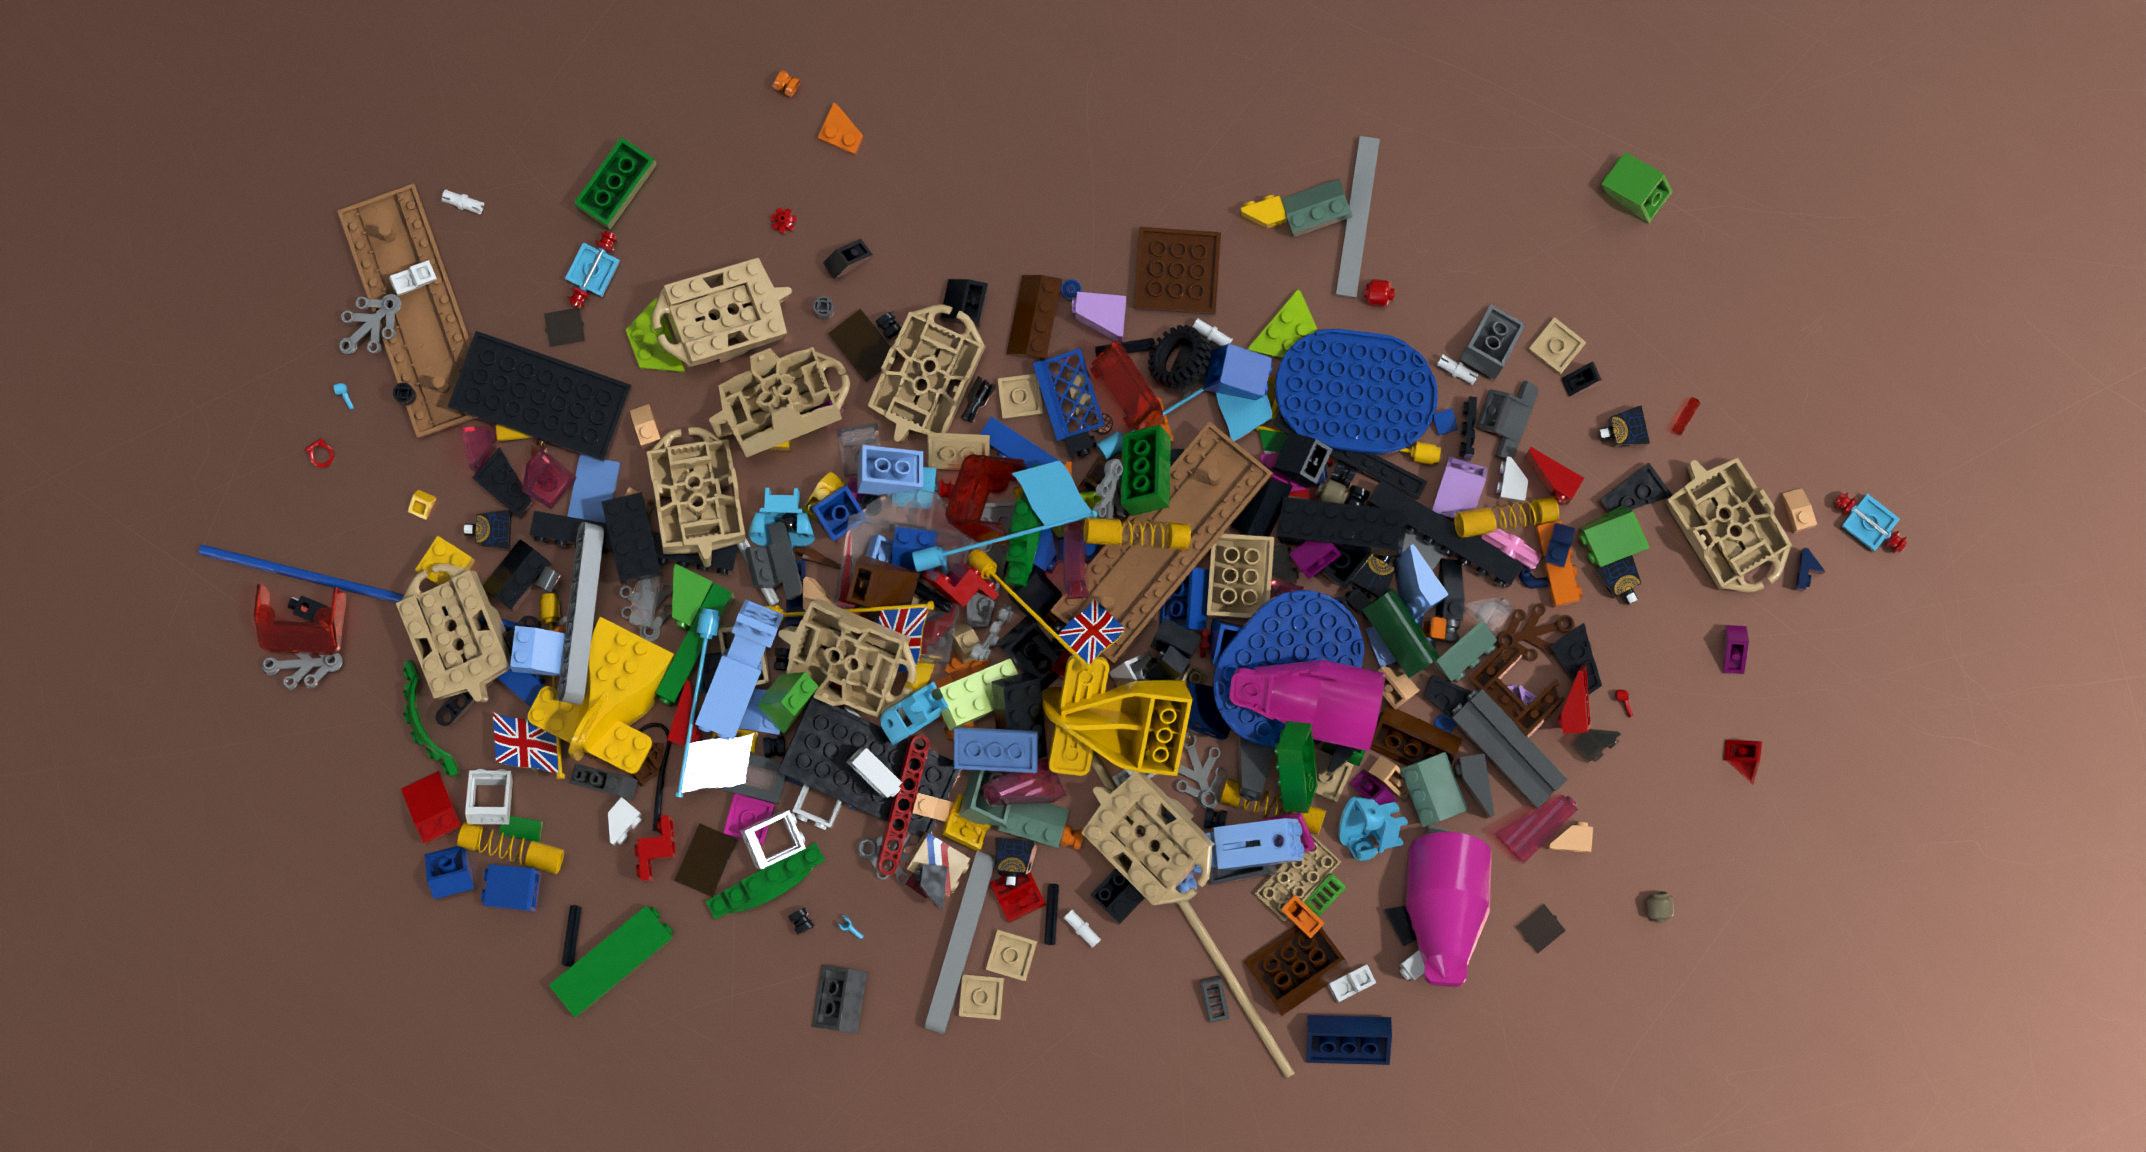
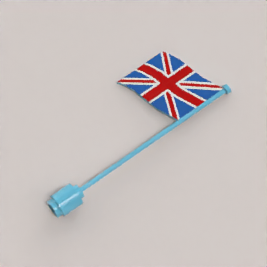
M703 608L702 613L699 614L696 633H700V638H704L678 791L675 792L676 797H683L684 792L701 788L740 785L745 783L753 733L734 739L730 738V740L714 738L690 743L708 639H712L718 633L720 616H718L719 611Z

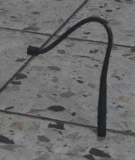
M657 722L649 723L638 729V731L643 732L650 727H660L665 731L667 739L669 736L668 728ZM668 740L658 775L652 831H658L657 821H661L664 774L671 744Z

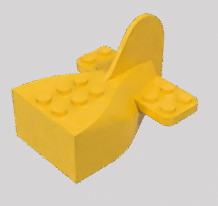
M600 617L592 632L585 696L582 704L576 705L561 702L558 700V690L545 686L540 690L529 710L528 720L532 725L570 743L568 753L572 759L579 761L585 753H588L629 774H635L642 767L652 748V740L648 735L630 727V725L647 714L657 701L659 696L656 694V691L675 655Z
M1071 655L1067 660L1063 686L1049 687L1041 692L1042 706L1045 714L1055 723L1048 759L1050 770L1061 774L1086 775L1090 770L1093 751H1096L1111 763L1126 770L1177 776L1193 700L1185 681H1134L1105 692L1109 673L1107 660L1103 657H1098L1092 664L1094 667L1093 671L1088 673L1085 667Z

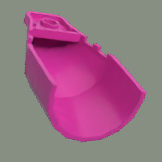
M1328 660L1259 666L1253 670L1239 668L1234 671L1231 680L1230 700L1237 706L1249 708L1271 720L1275 718L1285 723L1284 726H1286L1287 721L1311 723L1313 739L1369 751L1379 717L1385 673Z
M1457 832L1432 833L1414 840L1408 849L1406 910L1409 913L1411 925L1415 932L1424 963V978L1431 985L1460 987L1465 983L1467 966L1490 912L1491 848L1483 840L1472 835Z

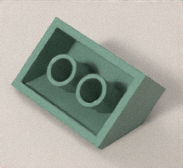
M1340 178L1282 198L1294 237L1353 217Z
M1481 620L1443 654L1433 666L1447 681L1452 682L1454 680L1457 683L1465 676L1463 671L1466 668H1474L1480 662L1479 657L1483 653L1488 655L1496 648L1493 644L1497 639L1486 623Z
M1446 752L1411 763L1400 769L1422 827L1440 822L1468 810Z
M971 770L959 816L976 824L1005 826L1020 772Z
M1014 793L1006 825L999 826L998 831L1059 849L1070 809Z

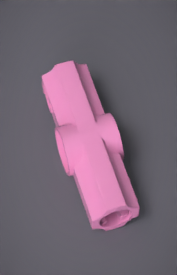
M1498 527L1495 533L1483 534L1480 538L1533 571L1543 556L1524 544L1525 542L1511 533L1507 534Z

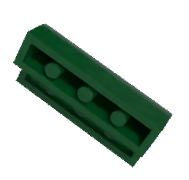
M1394 588L1386 590L1380 597L1362 609L1408 678L1417 674L1439 658L1434 646L1429 642Z

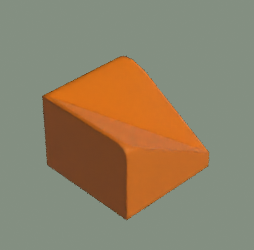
M1423 617L1422 630L1427 639H1445V618Z

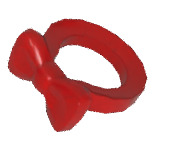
M323 438L305 448V451L309 452L311 463L317 467L328 466L334 458L332 448L323 442ZM319 445L329 451L330 457L327 462L318 463L313 457L314 447Z
M1208 629L1201 630L1202 641L1199 645L1201 657H1205L1206 649L1211 647L1208 638L1212 631Z

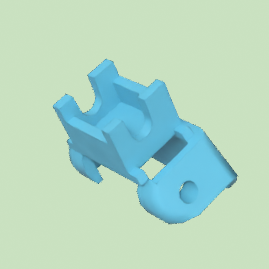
M765 488L764 508H760L759 513H755L748 531V535L753 543L762 547L772 544L768 525L782 522L781 517L785 513H789L797 520V531L795 533L788 528L792 548L797 549L798 545L806 547L814 542L815 536L808 515L800 509V492L798 488H794V495H771L770 488Z
M934 682L921 689H917L909 697L887 708L882 713L880 718L881 727L891 741L890 744L892 746L941 715V711L948 707L944 698L935 700L932 697V691L937 688ZM902 707L912 725L907 727L896 709Z
M1354 796L1346 803L1343 809L1338 830L1339 840L1344 846L1348 847L1357 861H1367L1374 858L1378 852L1379 854L1383 853L1384 849L1403 845L1402 839L1398 837L1400 826L1407 825L1408 821L1405 817L1393 818L1390 816V814L1400 810L1396 802L1378 805L1373 799ZM1373 835L1375 837L1376 841L1379 844V847H1374L1369 836Z

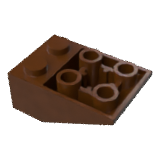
M860 555L846 600L870 607L911 605L920 572Z

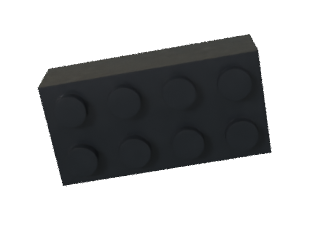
M642 492L601 501L621 585L662 576Z
M1025 672L992 681L996 729L1038 731V758L1047 756L1040 678Z

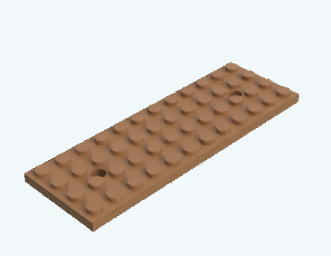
M413 183L338 210V215L368 299L382 300L388 294L396 295L389 277L428 260L437 278L425 286L398 296L401 300V309L395 314L394 329L396 336L393 339H385L382 336V330L386 327V316L381 320L380 334L398 384L408 383L416 392L415 402L406 406L417 438L419 439L475 419V417L448 408L469 351L471 340L416 185ZM389 301L388 307L391 308L393 306V302ZM371 307L373 314H375L380 309ZM390 329L386 332V335L389 337L392 334Z
M1209 421L1170 467L1169 507L1135 516L1130 515L1127 518L1131 526H1133L1136 520H1139L1142 529L1147 521H1150L1153 528L1157 522H1160L1163 529L1168 522L1188 523L1191 528L1189 548L1187 550L1168 548L1167 531L1169 524L1164 534V548H1161L1162 529L1160 524H1157L1155 528L1154 545L1151 548L1152 532L1149 523L1145 526L1143 546L1141 547V529L1138 522L1135 524L1133 543L1130 546V526L1126 522L1122 531V545H1105L1050 611L1067 625L1095 599L1125 628L1123 635L1118 641L1101 653L1115 664L1269 480L1273 472Z

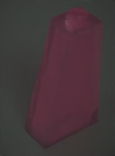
M1086 518L1064 524V584L1068 599L1089 598L1087 544L1084 542Z
M1049 758L1038 762L1037 773L1012 772L982 786L984 796L990 806L1054 803L1065 797L1066 793L1057 773L1052 772L1049 768Z
M1562 795L1499 829L1494 835L1524 864L1578 810L1575 807L1576 802L1570 796L1565 797Z

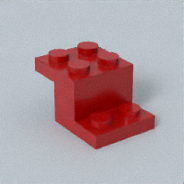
M955 563L947 575L940 574L936 570L933 572L925 570L921 575L944 597L962 607H965L976 592L994 601L999 596V593L994 590L996 586L989 580L981 578V573L976 568L969 567L967 564L960 565Z
M662 815L661 821H657L658 833L662 835L661 837L637 839L638 844H634L635 856L639 858V864L636 865V875L645 883L653 882L651 861L676 859L673 817L670 815Z

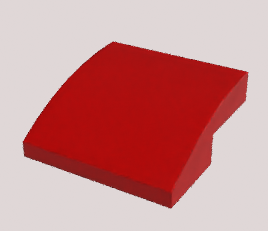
M1031 872L1028 878L1018 877L1017 888L1005 886L1006 876L990 882L1009 923L1046 905Z

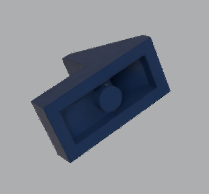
M1555 522L1544 558L1545 563L1564 568L1569 549L1572 545L1575 528Z
M1808 548L1801 550L1795 591L1801 592L1805 591L1806 587H1810L1811 575H1808L1809 572L1816 574L1825 573L1823 567Z

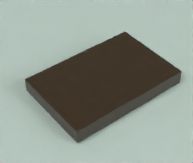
M859 309L828 334L865 382H867L881 371L890 345L864 312Z
M699 823L674 881L713 897L738 840Z

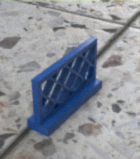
M1081 348L1044 361L1032 363L1057 441L1064 442L1065 438L1106 426ZM1078 354L1080 362L1075 369L1067 365L1070 357ZM1054 362L1062 364L1057 376L1050 372L1048 364ZM1065 367L1075 371L1070 382L1060 378ZM1078 373L1085 376L1086 382L1083 388L1073 384ZM1059 380L1068 384L1063 395L1058 393L1055 388ZM1071 386L1081 390L1076 401L1066 397ZM1084 392L1091 395L1092 401L1089 407L1079 403ZM1065 399L1075 403L1070 414L1062 410L1061 406ZM1078 405L1087 409L1082 421L1073 417ZM1090 411L1095 413L1099 420V423L1092 426L1085 423ZM1071 418L1080 422L1077 431L1072 433L1068 429Z

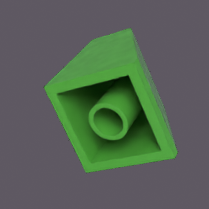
M1626 152L1617 159L1614 168L1605 175L1602 186L1608 195L1647 223L1651 222L1673 192L1664 173Z
M1620 506L1579 527L1581 532L1579 538L1584 546L1587 545L1590 551L1587 553L1592 564L1595 563L1600 567L1650 548L1634 512L1624 506Z
M675 564L672 618L676 621L677 627L688 632L714 583Z
M806 672L782 674L756 705L782 733H785L806 708L818 685Z

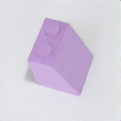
M1077 292V297L1072 299V313H1075V319L1117 343L1123 342L1126 296Z
M1448 456L1432 510L1445 518L1448 516L1455 519L1457 512L1476 509L1486 481L1488 468Z

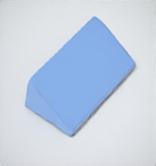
M881 535L871 536L865 556L890 563L894 541Z

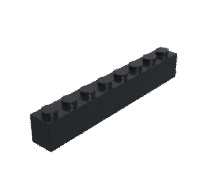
M1382 480L1377 484L1366 503L1370 507L1405 511L1408 517L1406 528L1408 533L1412 535L1417 533L1423 537L1422 540L1428 545L1433 546L1435 544L1441 547L1440 551L1443 554L1457 557L1460 564L1466 567L1472 566L1476 569L1475 572L1485 578L1489 576L1494 579L1493 583L1501 588L1505 586L1507 588L1510 587L1523 566L1519 561L1477 536L1459 537L1455 523Z

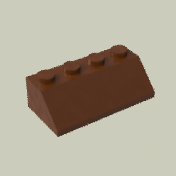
M1022 275L1006 355L1037 361L1047 360L1062 287L1061 278L1045 275Z
M1387 704L1376 726L1370 749L1406 766L1446 752L1449 762L1452 764L1462 738L1399 709L1395 710Z

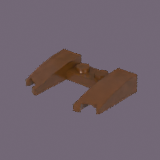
M1505 642L1469 679L1478 689H1483L1529 738L1564 701V697L1559 698L1556 690L1559 682L1555 679L1526 706L1500 679L1527 650L1524 647H1520L1519 651L1508 648L1509 643Z

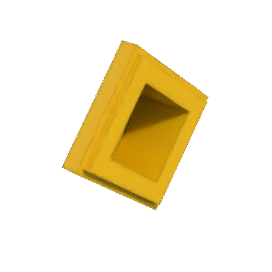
M417 490L412 496L408 512L427 520L436 497Z

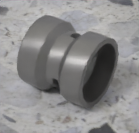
M820 296L814 301L813 309L818 318L826 320L833 316L835 309L829 297Z
M1446 619L1445 639H1439L1438 641L1457 643L1459 635L1456 630L1460 628V621Z

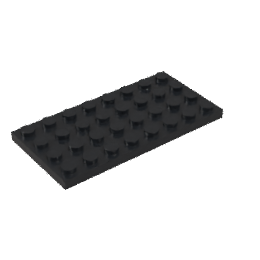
M476 331L448 408L604 462L631 385Z
M812 696L777 772L887 822L893 797H882L847 761L860 747H865L899 778L909 740L905 738L892 746L882 727ZM914 743V746L917 750H920L923 747L919 744ZM928 750L917 793L947 800L960 769H954L953 760ZM913 758L909 761L910 769L915 770L918 767L917 759ZM910 778L906 779L903 783L906 790H910L913 786ZM901 799L898 802L899 809L905 810L907 808V800ZM912 813L907 831L919 837H922L924 832L931 834L937 819ZM900 819L894 820L893 825L901 828L902 821Z

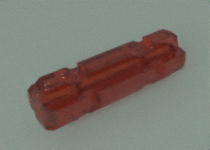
M1692 397L1689 400L1688 406L1684 408L1677 420L1678 423L1676 422L1672 428L1674 433L1678 435L1683 433L1685 426L1688 425L1695 413L1694 410H1697L1701 404L1698 399Z

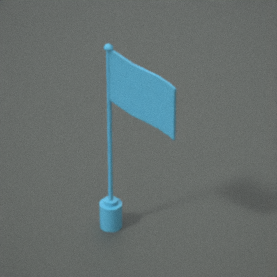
M1204 386L1133 431L1144 429L1205 391L1203 390ZM1216 393L1218 405L1227 424L1230 438L1234 442L1272 419L1271 406L1267 395L1258 400H1251ZM1115 431L1096 443L1098 451L1105 460L1108 461L1122 452L1123 432Z
M1060 461L1012 473V475L1021 484L1032 509L1044 524L1043 526L943 552L937 546L912 552L917 572L942 566L945 556L1082 520L1087 517L1094 516L1096 518L1097 512L1095 510L1091 511L1082 499L1069 471Z

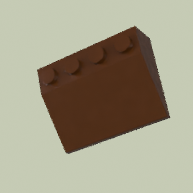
M1295 925L1244 960V963L1281 1016L1350 970L1345 958L1322 927L1312 938H1309Z

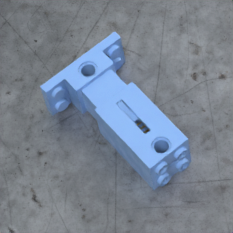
M745 599L731 632L735 634L730 649L725 648L695 724L699 726L700 730L716 732L720 738L725 740L735 738L764 666V663L760 661L766 646L771 648L784 614Z
M1171 812L1165 813V817L1170 822L1177 819ZM1283 818L1213 827L1214 832L1205 833L1215 844L1212 847L1211 868L1218 867V869L1235 870L1303 861L1304 847L1300 841L1302 827L1298 823V819ZM1199 865L1176 888L1178 892H1187L1191 887L1197 890V882L1193 875L1201 874Z

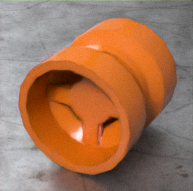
M781 70L773 83V88L785 92V95L792 97L800 84V79L790 77L786 71Z
M1065 825L1060 845H1070L1073 849L1080 851L1084 835L1081 833L1083 830H1073L1071 826Z

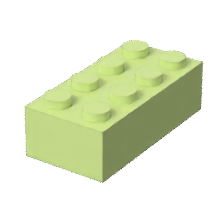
M1011 658L940 687L932 694L935 700L944 698L948 704V707L942 710L941 714L949 731L994 713L991 682L1018 675Z

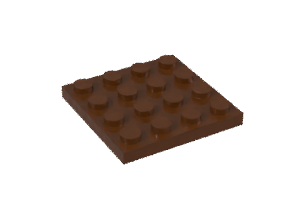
M1140 227L1134 308L1216 314L1221 232Z

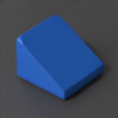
M1452 408L1433 414V421L1438 436L1458 430Z

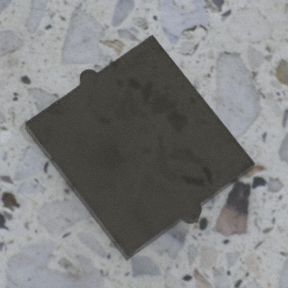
M579 308L544 314L546 322L545 332L548 334L550 347L585 341L583 330L585 324L582 322Z
M1545 904L1516 926L1525 938L1524 941L1528 942L1537 954L1566 931L1557 920V916L1553 915Z

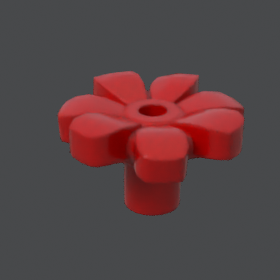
M778 208L776 210L777 215L772 214L770 218L774 222L772 228L773 230L779 229L780 234H785L786 229L789 231L794 229L792 223H796L797 219L796 216H791L792 211L787 208L783 212L782 208Z

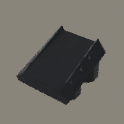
M1033 566L1026 587L1014 586L1012 589L1041 619L1062 597L1061 591L1037 566ZM1008 593L1010 599L1018 606L1021 612H1023L1034 622H1038L1014 597H1012Z

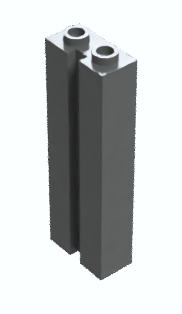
M1474 689L1466 696L1468 700L1463 705L1459 703L1451 711L1453 715L1450 719L1485 754L1534 808H1539L1568 779L1483 689L1478 691Z

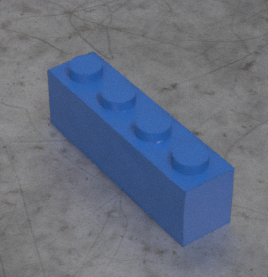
M992 416L979 434L990 435V449L992 448L998 452L997 456L1006 462L1009 459L1015 463L1014 467L1019 471L1033 468V464L1044 465L1059 461Z
M512 669L498 676L501 682L530 707H532L540 690L545 687L542 684L545 680L539 675L536 676V674L512 672Z

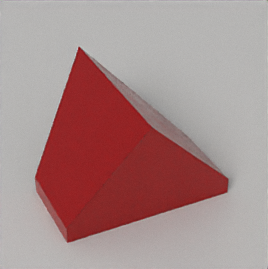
M1726 740L1724 760L1732 765L1752 785L1754 784L1760 764L1762 741Z

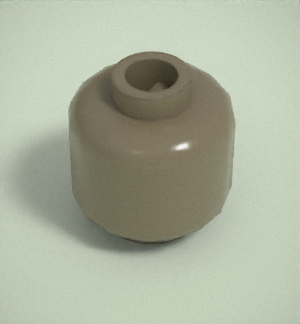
M1328 480L1325 485L1320 484L1316 495L1320 496L1319 501L1344 504L1349 492H1346L1345 485Z
M1652 892L1651 896L1647 898V915L1649 918L1655 919L1656 923H1665L1668 918L1674 915V900L1672 896L1668 895V892Z

